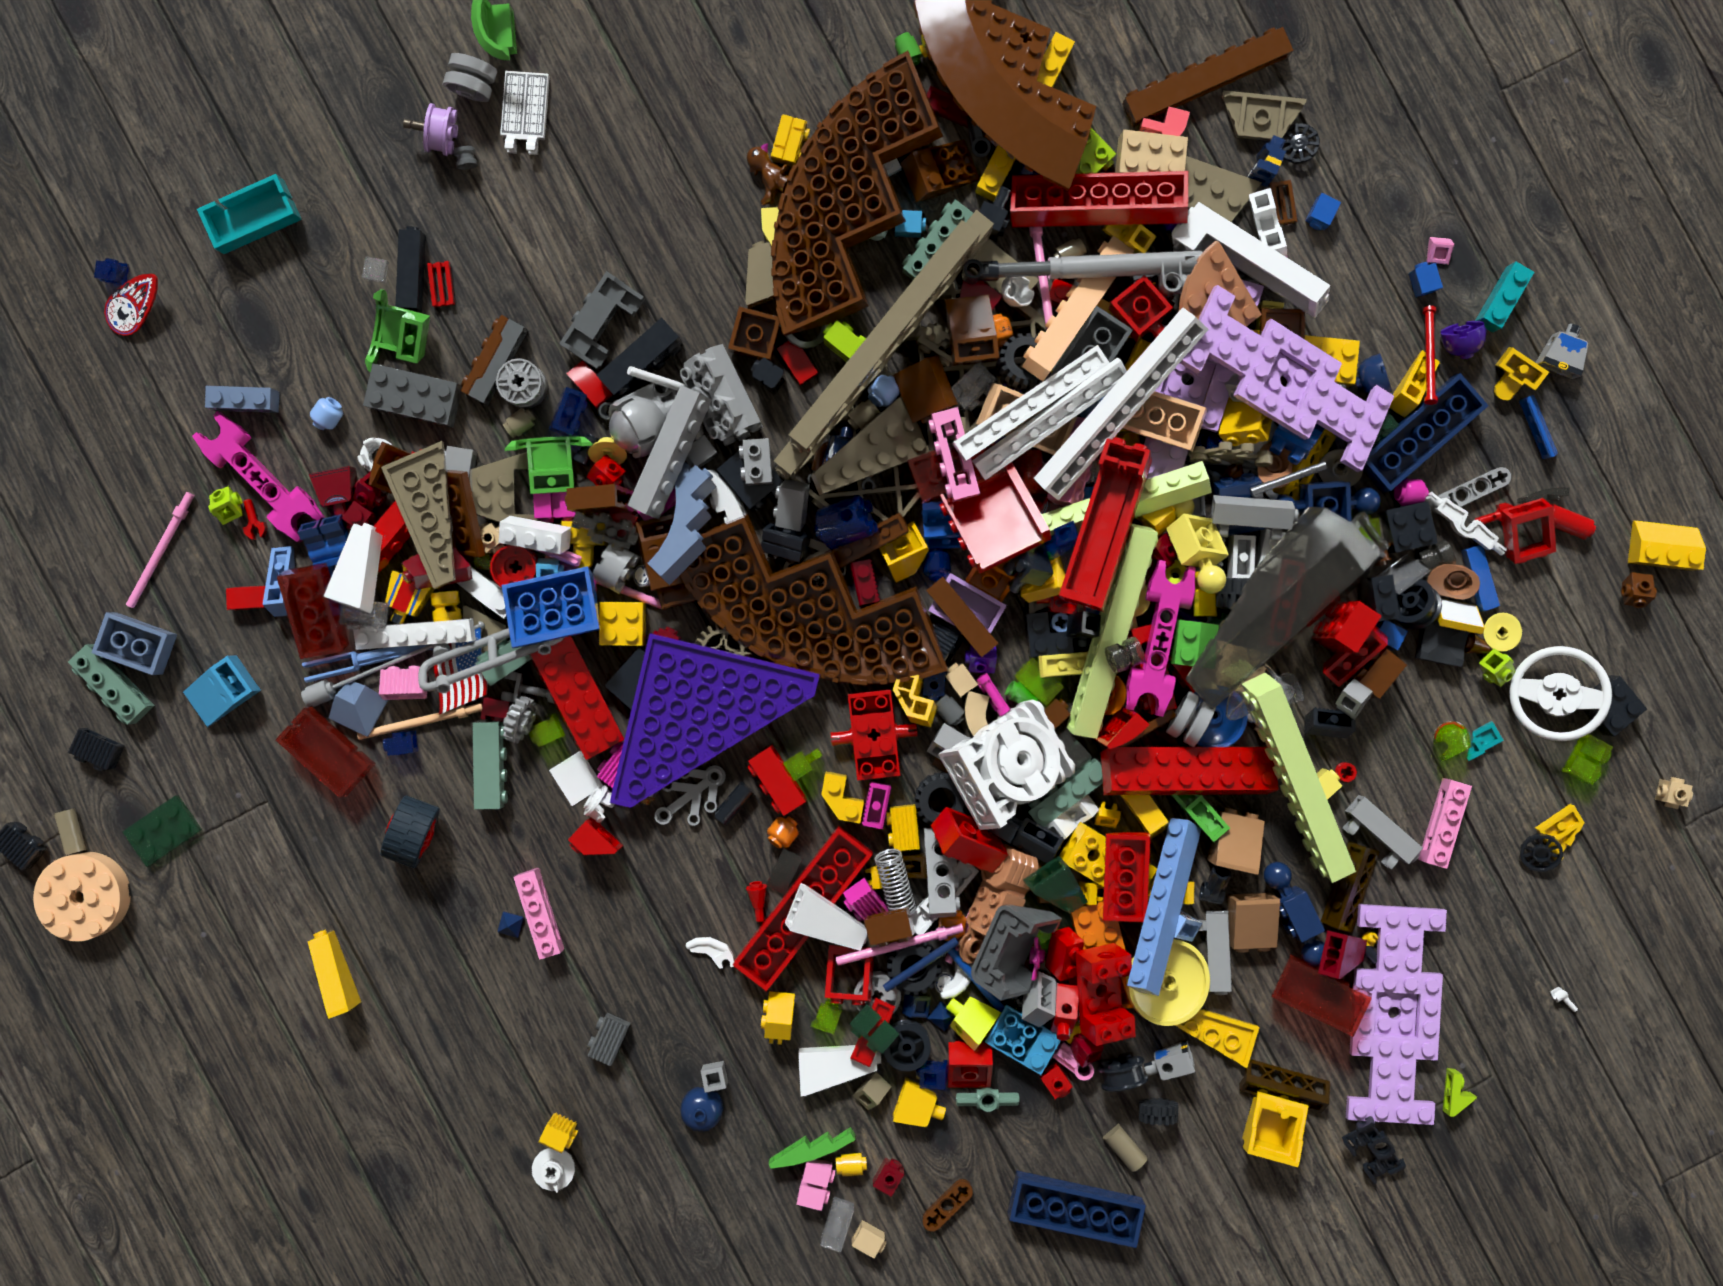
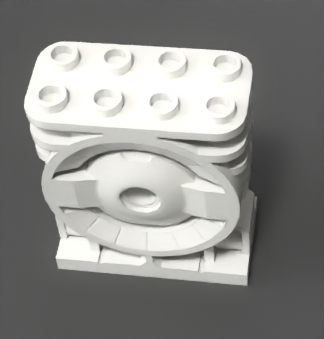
M1035 700L1020 702L1015 708H1011L1006 714L999 716L997 720L981 728L972 739L962 740L952 748L938 754L980 830L1003 827L1007 824L1006 821L1015 815L1018 804L1028 803L1044 796L1049 790L1055 788V784H1060L1067 777L1075 774L1074 762L1065 751V746L1058 738L1054 725L1048 720L1043 705ZM1011 784L1022 785L1023 788H1018Z

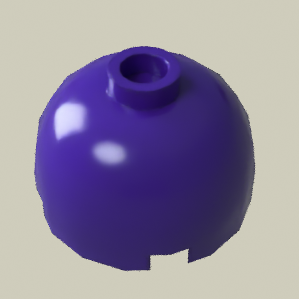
M1467 321L1465 322L1466 325L1458 327L1457 323L1442 329L1441 342L1443 347L1449 354L1460 356L1461 359L1473 357V353L1479 351L1486 340L1484 322Z

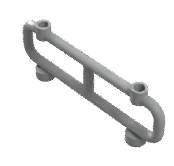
M509 628L453 650L446 643L436 644L433 647V657L426 660L419 668V687L424 691L437 690L439 693H447L450 691V684L538 651L541 655H547L551 652V646L561 642L564 638L528 645L497 657L496 642L510 637ZM488 645V661L449 676L440 675L436 678V681L427 683V672L431 667Z

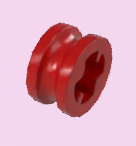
M1342 762L1335 768V773L1340 777L1339 780L1350 782L1356 777V768L1351 763ZM1348 766V771H1351L1350 775H1345L1343 778L1344 774L1341 773V770L1346 769Z

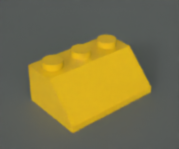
M1635 520L1632 522L1628 563L1689 571L1704 569L1706 547L1698 528Z

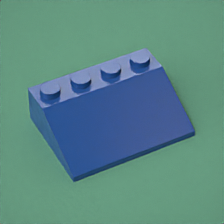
M588 566L501 585L513 649L600 630L594 577Z

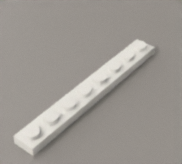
M1095 346L952 444L964 462L1087 380L1108 365L1109 361L1099 346Z
M1116 358L972 460L984 480L991 477L1108 394L1127 372L1122 361Z

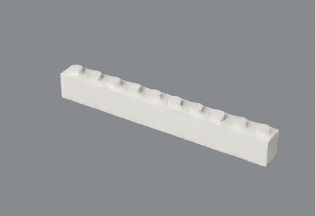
M1184 308L1177 313L1034 477L1044 490L1059 501L1103 451L1106 439H1113L1209 330L1197 317Z

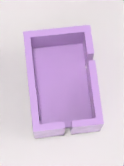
M950 573L946 581L991 634L1007 605ZM933 601L928 611L954 625L937 603Z

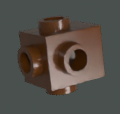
M1631 572L1622 582L1621 595L1623 596L1624 605L1645 608L1656 597L1657 590L1654 587L1653 575Z

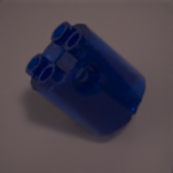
M855 495L818 509L814 526L818 539L820 541L823 540L829 549L835 550L873 536L874 533L878 532V526L871 514L873 506L870 500L865 501L860 495Z

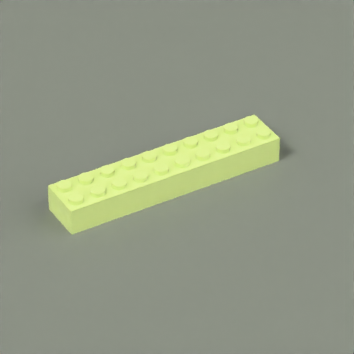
M1267 673L1242 683L1244 689L1242 696L1245 702L1250 704L1252 708L1250 715L1253 721L1258 723L1260 728L1257 730L1258 735L1268 747L1265 749L1268 758L1274 762L1273 771L1276 777L1281 779V791L1290 801L1287 804L1292 815H1295L1297 818L1295 825L1298 831L1304 835L1305 839L1302 842L1306 850L1311 852L1312 857L1309 859L1315 869L1318 868L1320 874L1323 877H1327L1332 883L1356 872L1282 686Z

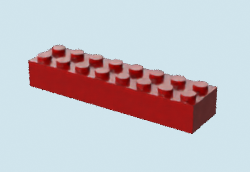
M1188 171L1075 174L1068 191L1042 179V175L1012 176L1010 209L1012 227L1188 223Z
M1268 747L1107 748L1101 752L1104 795L1270 794L1279 790L1278 778L1272 768L1275 766L1274 762L1268 758L1265 749Z
M838 825L738 954L732 965L767 991L809 937L790 931L785 924L800 883L805 884L835 904L873 855L872 850Z

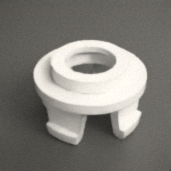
M369 438L363 441L364 445L360 455L357 456L361 466L371 471L374 462L372 460L373 452L379 449L382 441L392 445L390 442L381 438Z
M604 785L601 789L596 788L584 805V815L592 817L598 823L605 818L603 815L604 809L599 803L613 808L615 805L609 803L612 793L608 790L607 786Z

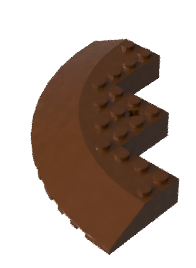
M914 0L915 16L918 18L920 25L919 33L923 35L926 44L924 47L930 61L933 60L938 70L937 75L944 87H948L954 96L953 101L962 112L965 111L972 119L971 123L974 126L978 125L986 133L985 137L995 147L999 145L1003 148L1008 157L1012 160L1016 158L1025 165V169L1030 172L1036 171L1043 176L1042 179L1068 191L1088 141L1096 106L1037 81L1051 29L991 4L992 0Z
M908 50L884 63L883 67L875 73L872 71L866 76L865 80L857 86L854 85L849 90L850 93L841 101L839 99L829 110L828 116L822 123H818L812 137L808 138L800 151L801 155L788 175V183L778 205L779 212L777 221L774 222L775 232L771 247L773 294L783 335L824 326L869 307L847 248L906 222L884 164L944 137Z
M748 514L700 533L704 538L701 542L705 545L706 549L679 575L685 583L687 590L691 592L701 608L705 609L716 624L722 629L724 628L736 641H740L757 655L764 656L776 664L820 674L819 679L823 678L836 683L847 682L859 685L895 683L896 679H900V682H906L914 679L910 676L920 675L919 678L922 679L948 671L933 625L917 586L856 609L833 550L772 573ZM817 576L824 578L823 584L815 581Z

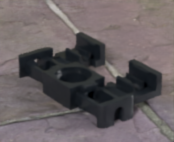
M1369 1116L1365 1118V1122H1357V1130L1342 1136V1139L1354 1157L1357 1156L1355 1150L1358 1149V1146L1361 1145L1363 1147L1366 1143L1368 1144L1376 1158H1374L1375 1161L1371 1163L1366 1162L1362 1165L1366 1174L1376 1184V1177L1387 1171L1390 1175H1393L1405 1169L1406 1164L1403 1158L1399 1159L1395 1154L1394 1145L1384 1131L1379 1132L1375 1127L1373 1117ZM1378 1143H1386L1384 1148L1378 1149L1375 1147Z

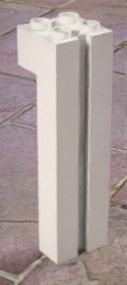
M1200 202L1188 210V223L1178 224L1172 232L1174 252H1204L1214 241H1219L1234 267L1314 318L1317 317L1329 300L1330 285Z

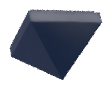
M503 911L497 932L518 938L524 917Z
M940 1001L928 1019L945 1031L956 1016L946 1009L947 1005Z

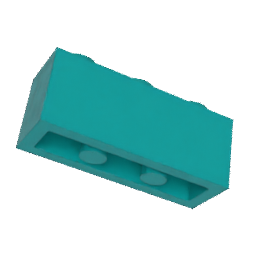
M1516 261L1507 266L1475 321L1484 322L1486 329L1492 333L1501 329L1532 278L1534 271Z

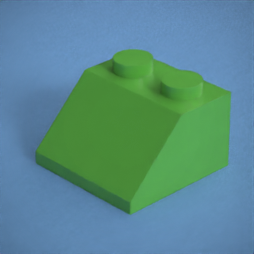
M1176 620L1170 664L1214 669L1219 625Z

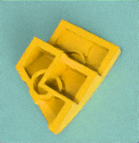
M1195 572L1193 616H1217L1216 593L1204 592L1198 585L1197 577L1199 572Z

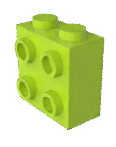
M1092 128L1090 129L1088 141L1075 174L1100 173L1102 170L1106 172L1115 163L1113 159L1116 153Z
M837 320L834 325L830 323L823 331L824 345L847 363L866 338L862 335L857 337L852 332L853 328L844 321L841 324Z

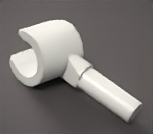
M1557 987L1550 991L1556 1002L1563 1000L1573 1012L1577 1011L1578 1008L1569 1000L1568 993L1562 990V988Z

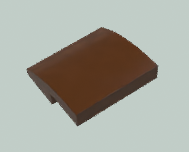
M382 441L372 465L369 485L392 494L381 467L406 457L411 453Z

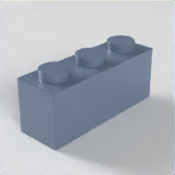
M206 386L205 408L214 411L279 413V391L272 388Z

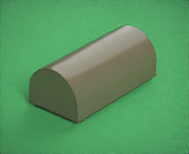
M75 808L55 813L54 816L65 854L68 855L86 850Z
M1119 1123L1103 1136L1106 1143L1131 1172L1140 1169L1147 1161V1156Z

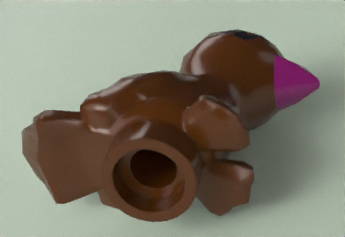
M767 143L761 147L751 148L746 157L750 172H754L755 176L758 172L762 174V181L766 188L765 196L760 202L762 205L774 203V197L779 191L784 193L790 172V167L787 164H784L781 168L771 162Z

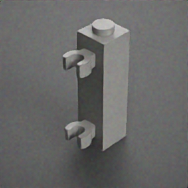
M1213 495L1210 516L1212 523L1218 524V531L1221 537H1228L1229 525L1271 528V541L1280 542L1282 529L1292 530L1293 522H1297L1298 509H1295L1293 501Z
M1358 795L1345 810L1352 819L1342 829L1348 834L1354 835L1360 825L1391 851L1381 861L1387 868L1392 869L1399 859L1410 864L1419 858L1423 847L1364 796Z
M1207 911L1206 920H1198L1202 922L1198 931L1207 930L1208 968L1210 973L1209 992H1214L1215 995H1227L1228 992H1232L1229 911Z

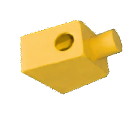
M905 1077L892 1115L893 1122L927 1127L931 1117L943 1120L946 1108L935 1104L937 1100L935 1092Z

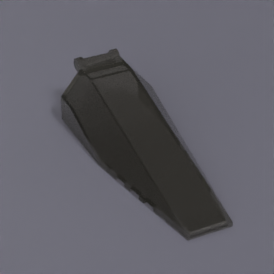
M1308 507L1297 522L1294 523L1292 530L1289 529L1255 568L1241 590L1243 592L1237 602L1232 604L1230 614L1226 620L1220 623L1218 633L1214 639H1210L1204 652L1201 653L1186 677L1187 682L1210 709L1213 710L1238 689L1242 683H1245L1300 634L1357 588L1368 576L1379 554L1389 547L1386 539H1382L1369 522L1368 515L1365 512H1361L1350 522L1327 508ZM1361 526L1374 542L1373 547L1370 546L1358 530Z

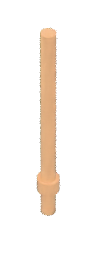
M483 703L469 706L464 704L440 715L435 713L373 728L369 737L357 732V737L359 740L455 717L459 719L468 717V714L482 711Z

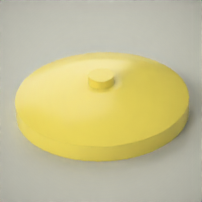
M1176 938L1173 939L1159 996L1140 993L1127 986L1129 976H1126V991L1133 1008L1146 1020L1162 1026L1178 1025L1192 1018L1205 1003L1210 988L1209 968L1202 954L1191 944Z

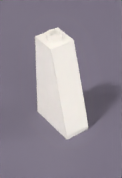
M363 523V526L353 524L324 594V597L337 603L370 614L373 610L383 535L375 531L376 527Z
M800 883L785 921L789 930L861 951L863 944L868 939L867 930L863 923L805 884Z
M855 1045L799 1048L801 1096H806L877 1071V1064H881V1051L876 1052L871 1066L868 1067L850 1059Z

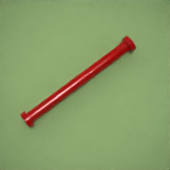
M1426 306L1423 308L1426 342V397L1424 398V403L1434 405L1438 403L1435 388L1434 314H1436V307Z

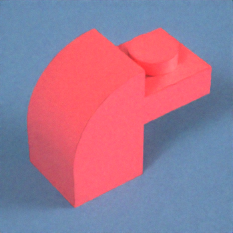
M1168 107L1163 123L1143 118L1139 131L1181 136L1186 128L1190 112Z

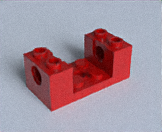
M1116 943L1076 951L1080 1033L1096 1046L1136 1037L1135 1016L1122 1007L1120 978L1130 975L1132 968L1131 954ZM1103 985L1102 992L1096 994L1098 986Z

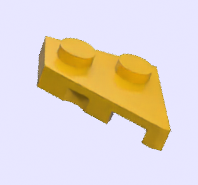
M1569 804L1535 827L1538 834L1543 833L1554 836L1560 842L1564 852L1567 845H1572L1575 835L1580 832L1585 822L1576 807ZM1543 839V842L1545 844L1548 841V839ZM1551 842L1548 847L1555 846L1556 844ZM1555 849L1550 852L1559 854V849Z

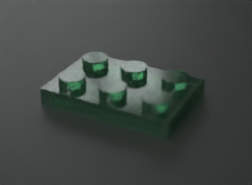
M175 795L125 829L123 834L145 866L148 867L202 831V828L180 796Z

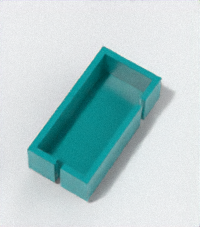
M277 174L218 199L223 206L213 201L197 209L214 249L222 254L231 252L302 220L294 201L291 200L292 196L285 180Z

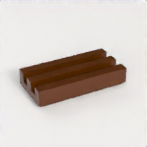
M1291 180L1269 183L1268 187L1271 188L1279 226L1296 224L1298 221ZM1283 186H1286L1291 219L1287 218ZM1275 187H1277V189H1278V196H1279V202H1280V209H1281L1282 220H1280L1279 208H1278V202H1277V195H1276V189H1275Z

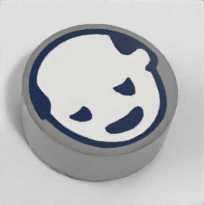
M644 565L638 566L633 574L635 583L640 587L650 586Z
M941 972L938 982L934 983L936 990L941 994L942 988L954 979V976L948 972Z

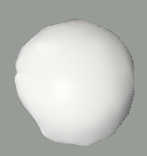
M1006 277L1003 280L1001 286L1002 297L1009 306L1024 307L1032 302L1034 291L1029 289L1028 284L1030 280L1024 277Z

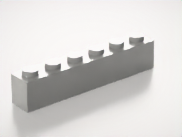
M680 386L628 506L651 517L660 518L712 399L692 389Z

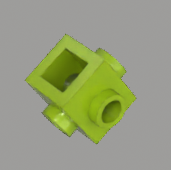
M229 486L218 489L209 495V510L222 525L242 516V498L237 492H233Z
M1495 648L1479 662L1483 671V678L1490 684L1494 682L1500 687L1504 683L1509 682L1516 672L1513 666L1514 661L1508 655L1500 653Z

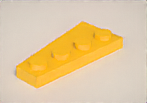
M1200 1009L1186 1022L1175 1025L1245 1068L1248 1067L1259 1031L1257 1025L1204 1009Z

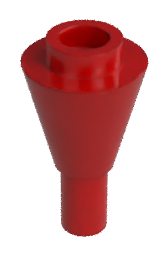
M761 881L751 882L746 887L752 906L755 909L757 922L764 921L763 907L767 885L762 884Z

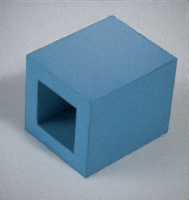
M902 210L906 222L895 226V237L920 238L921 231H925L926 218H922V211Z

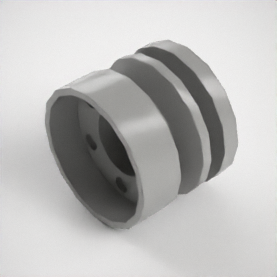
M521 358L511 359L498 370L496 377L497 389L500 395L514 406L523 407L524 409L533 408L539 405L546 397L548 390L547 379L544 373L530 361ZM519 378L524 380L521 382V387L516 384L519 382Z

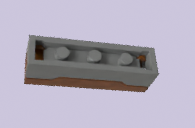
M503 315L493 322L491 327L493 331L490 337H486L481 346L482 352L479 357L476 356L474 358L469 376L466 375L461 383V391L487 406L497 390L496 377L498 370L504 363L514 358L528 332L524 326Z

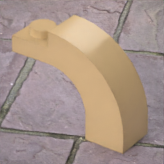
M968 691L964 703V717L967 727L974 737L981 728L988 725L986 709L990 697Z

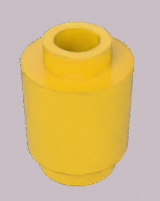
M862 1153L841 1154L840 1157H836L837 1175H863V1171L867 1170L866 1157H862Z

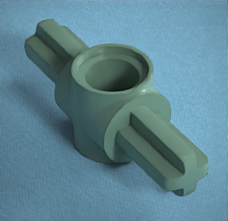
M981 1088L977 1089L976 1093H957L956 1105L977 1106V1109L991 1112L999 1109V1106H1018L1019 1093H999L998 1089ZM990 1095L993 1097V1100L990 1103L982 1102L983 1097Z

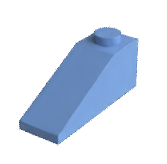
M292 546L271 548L262 605L274 617L295 615L297 585L294 548Z

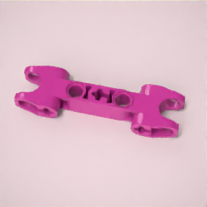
M217 411L213 416L220 426L218 438L209 440L198 432L192 436L202 453L218 468H222L228 462L274 508L266 516L268 520L278 530L296 542L301 543L303 540L300 539L297 533L299 530L297 527L299 517L307 513L313 519L322 521L325 518L311 496L301 487L296 486L289 492L244 446L251 439V436L240 425ZM243 457H246L247 464L242 467L241 460ZM276 487L277 495L272 498L271 490Z
M1158 560L1146 591V600L1156 602L1144 663L1142 669L1134 667L1130 669L1126 684V709L1134 710L1139 697L1144 693H1150L1156 701L1155 715L1163 717L1173 696L1175 676L1166 675L1165 670L1179 608L1190 609L1193 602L1195 567H1187L1181 582L1173 584L1167 580L1165 575L1166 561ZM1163 611H1167L1170 614V619L1167 623L1162 622L1160 619ZM1162 633V637H1165V641H1161L1159 644V640L1156 639V636L1161 635ZM1159 646V648H1163V651L1153 650V647ZM1154 654H1158L1161 658V662L1157 666L1151 663V657Z

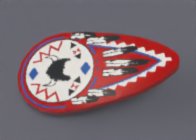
M142 274L134 277L108 298L104 314L106 322L114 332L127 336L136 333L141 328L156 298L158 278L155 274Z

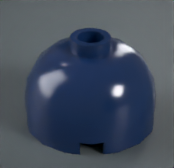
M1379 353L1365 359L1358 368L1359 376L1356 377L1358 390L1363 389L1365 394L1369 395L1370 391L1378 385L1390 394H1393L1381 354Z
M696 1087L688 1091L682 1099L680 1107L683 1122L688 1128L698 1132L709 1131L715 1127L720 1121L723 1112V1103L719 1094L716 1091L705 1092L703 1087Z

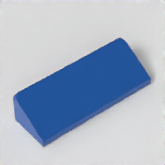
M1531 395L1519 400L1542 459L1556 456L1558 454L1535 396Z
M1478 545L1461 550L1465 567L1474 571L1479 576L1480 587L1474 595L1479 612L1500 606L1484 548Z

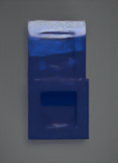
M1074 521L1055 528L1054 535L1051 536L1052 539L1044 543L1050 561L1064 554L1076 544L1078 532Z

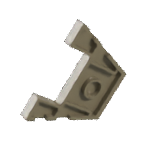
M527 452L470 470V486L477 516L499 523L509 516L537 521L532 514H515L514 470H529Z

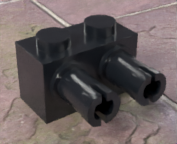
M1002 186L993 204L984 201L979 211L995 224L990 237L994 241L997 240L998 236L1003 237L1009 219L1006 218L1008 211L1005 208L1012 191Z
M1044 543L1010 559L1003 566L1004 572L1009 576H1014L1017 572V575L1008 583L1009 589L1013 593H1019L1027 583L1042 586L1054 574Z

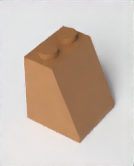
M1225 807V811L1218 810V815L1230 829L1215 842L1211 840L1207 860L1217 866L1258 875L1265 821L1258 819L1259 815L1246 812L1244 816L1237 814L1238 810Z
M1271 893L1228 894L1230 947L1236 949V952H1249V949L1257 948V951L1265 952L1270 951V948H1276L1280 899Z

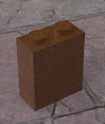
M939 356L927 357L893 375L912 423L921 422L922 425L926 424L929 420H932L931 415L933 413L949 410L951 407L958 405Z
M610 484L567 488L565 504L568 511L585 516L634 512V508L628 506L633 490Z

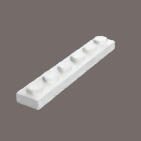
M473 619L353 628L356 650L476 640Z

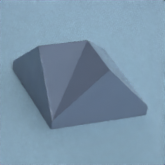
M350 682L335 695L329 719L369 737L388 700H383L379 693L365 685Z

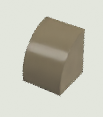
M875 1072L857 1089L853 1096L867 1110H870L881 1102L892 1086Z

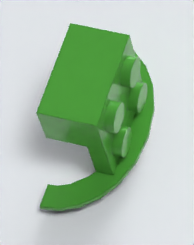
M473 0L471 21L478 43L491 56L500 60H510V54H517L514 11L510 4L491 5L489 0Z
M380 289L373 295L376 302L375 326L370 349L365 358V364L369 372H371L372 364L377 363L381 348L397 352V359L418 363L425 355L430 315L388 305L387 293L384 289Z
M581 436L529 438L511 441L505 448V451L527 448L530 494L567 492V488H574L571 445L593 446V444L587 438Z

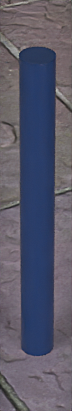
M956 937L885 983L883 987L886 992H889L958 946L959 942Z

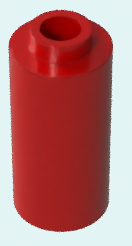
M1551 504L1553 506L1556 529L1583 540L1594 534L1596 529L1594 520L1558 505Z

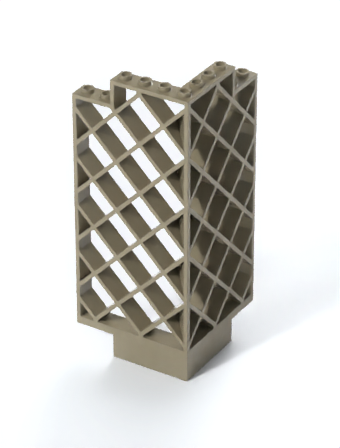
M978 210L967 223L962 221L790 432V441L774 460L775 469L783 480L801 482L796 478L795 474L805 464H813L815 452L837 424L848 423L849 417L847 415L854 409V404L865 388L880 375L893 376L896 374L888 373V362L903 342L919 339L916 335L921 328V322L937 301L959 298L961 290L955 289V280L962 272L968 260L977 259L979 261H998V263H1018L990 240L995 224ZM975 268L967 269L973 275L978 274V271ZM1035 276L1024 277L1030 280L1028 286L1033 291L1038 285L1039 280ZM999 278L998 281H983L1002 295L1001 286L1005 278ZM1010 306L1027 320L1010 323L1012 330L1029 329L1031 337L1034 338L1036 336V328L1039 331H1047L1045 318L1031 306ZM996 308L992 311L993 315H996ZM919 350V359L921 361L925 357L924 353ZM1026 359L1014 360L1017 367L1024 370L1022 365ZM997 360L994 363L958 365L956 367L943 368L946 375L959 374L962 404L953 406L951 409L958 407V410L962 411L963 417H966V433L978 426L976 420L970 428L968 410L982 409L984 402L967 403L964 373L996 370L997 372ZM996 373L997 384L1002 385L1000 382L1001 376L998 377ZM926 423L927 446L930 451L931 477L925 484L900 486L898 466L893 467L895 487L864 491L861 487L862 482L859 480L857 481L858 491L818 496L810 489L809 495L813 498L811 502L819 509L826 508L830 512L828 516L837 523L839 521L845 523L858 505L861 504L863 505L861 510L871 517L874 514L880 519L877 522L879 524L887 518L866 502L863 496L896 493L897 510L904 518L941 472L940 466L936 469L935 447L929 423ZM853 429V431H854V432H853V437H854V436L856 435V431ZM948 443L949 450L953 449L950 452L951 457H953L957 450L952 443ZM919 490L902 511L901 492ZM858 497L844 515H841L825 502V500Z

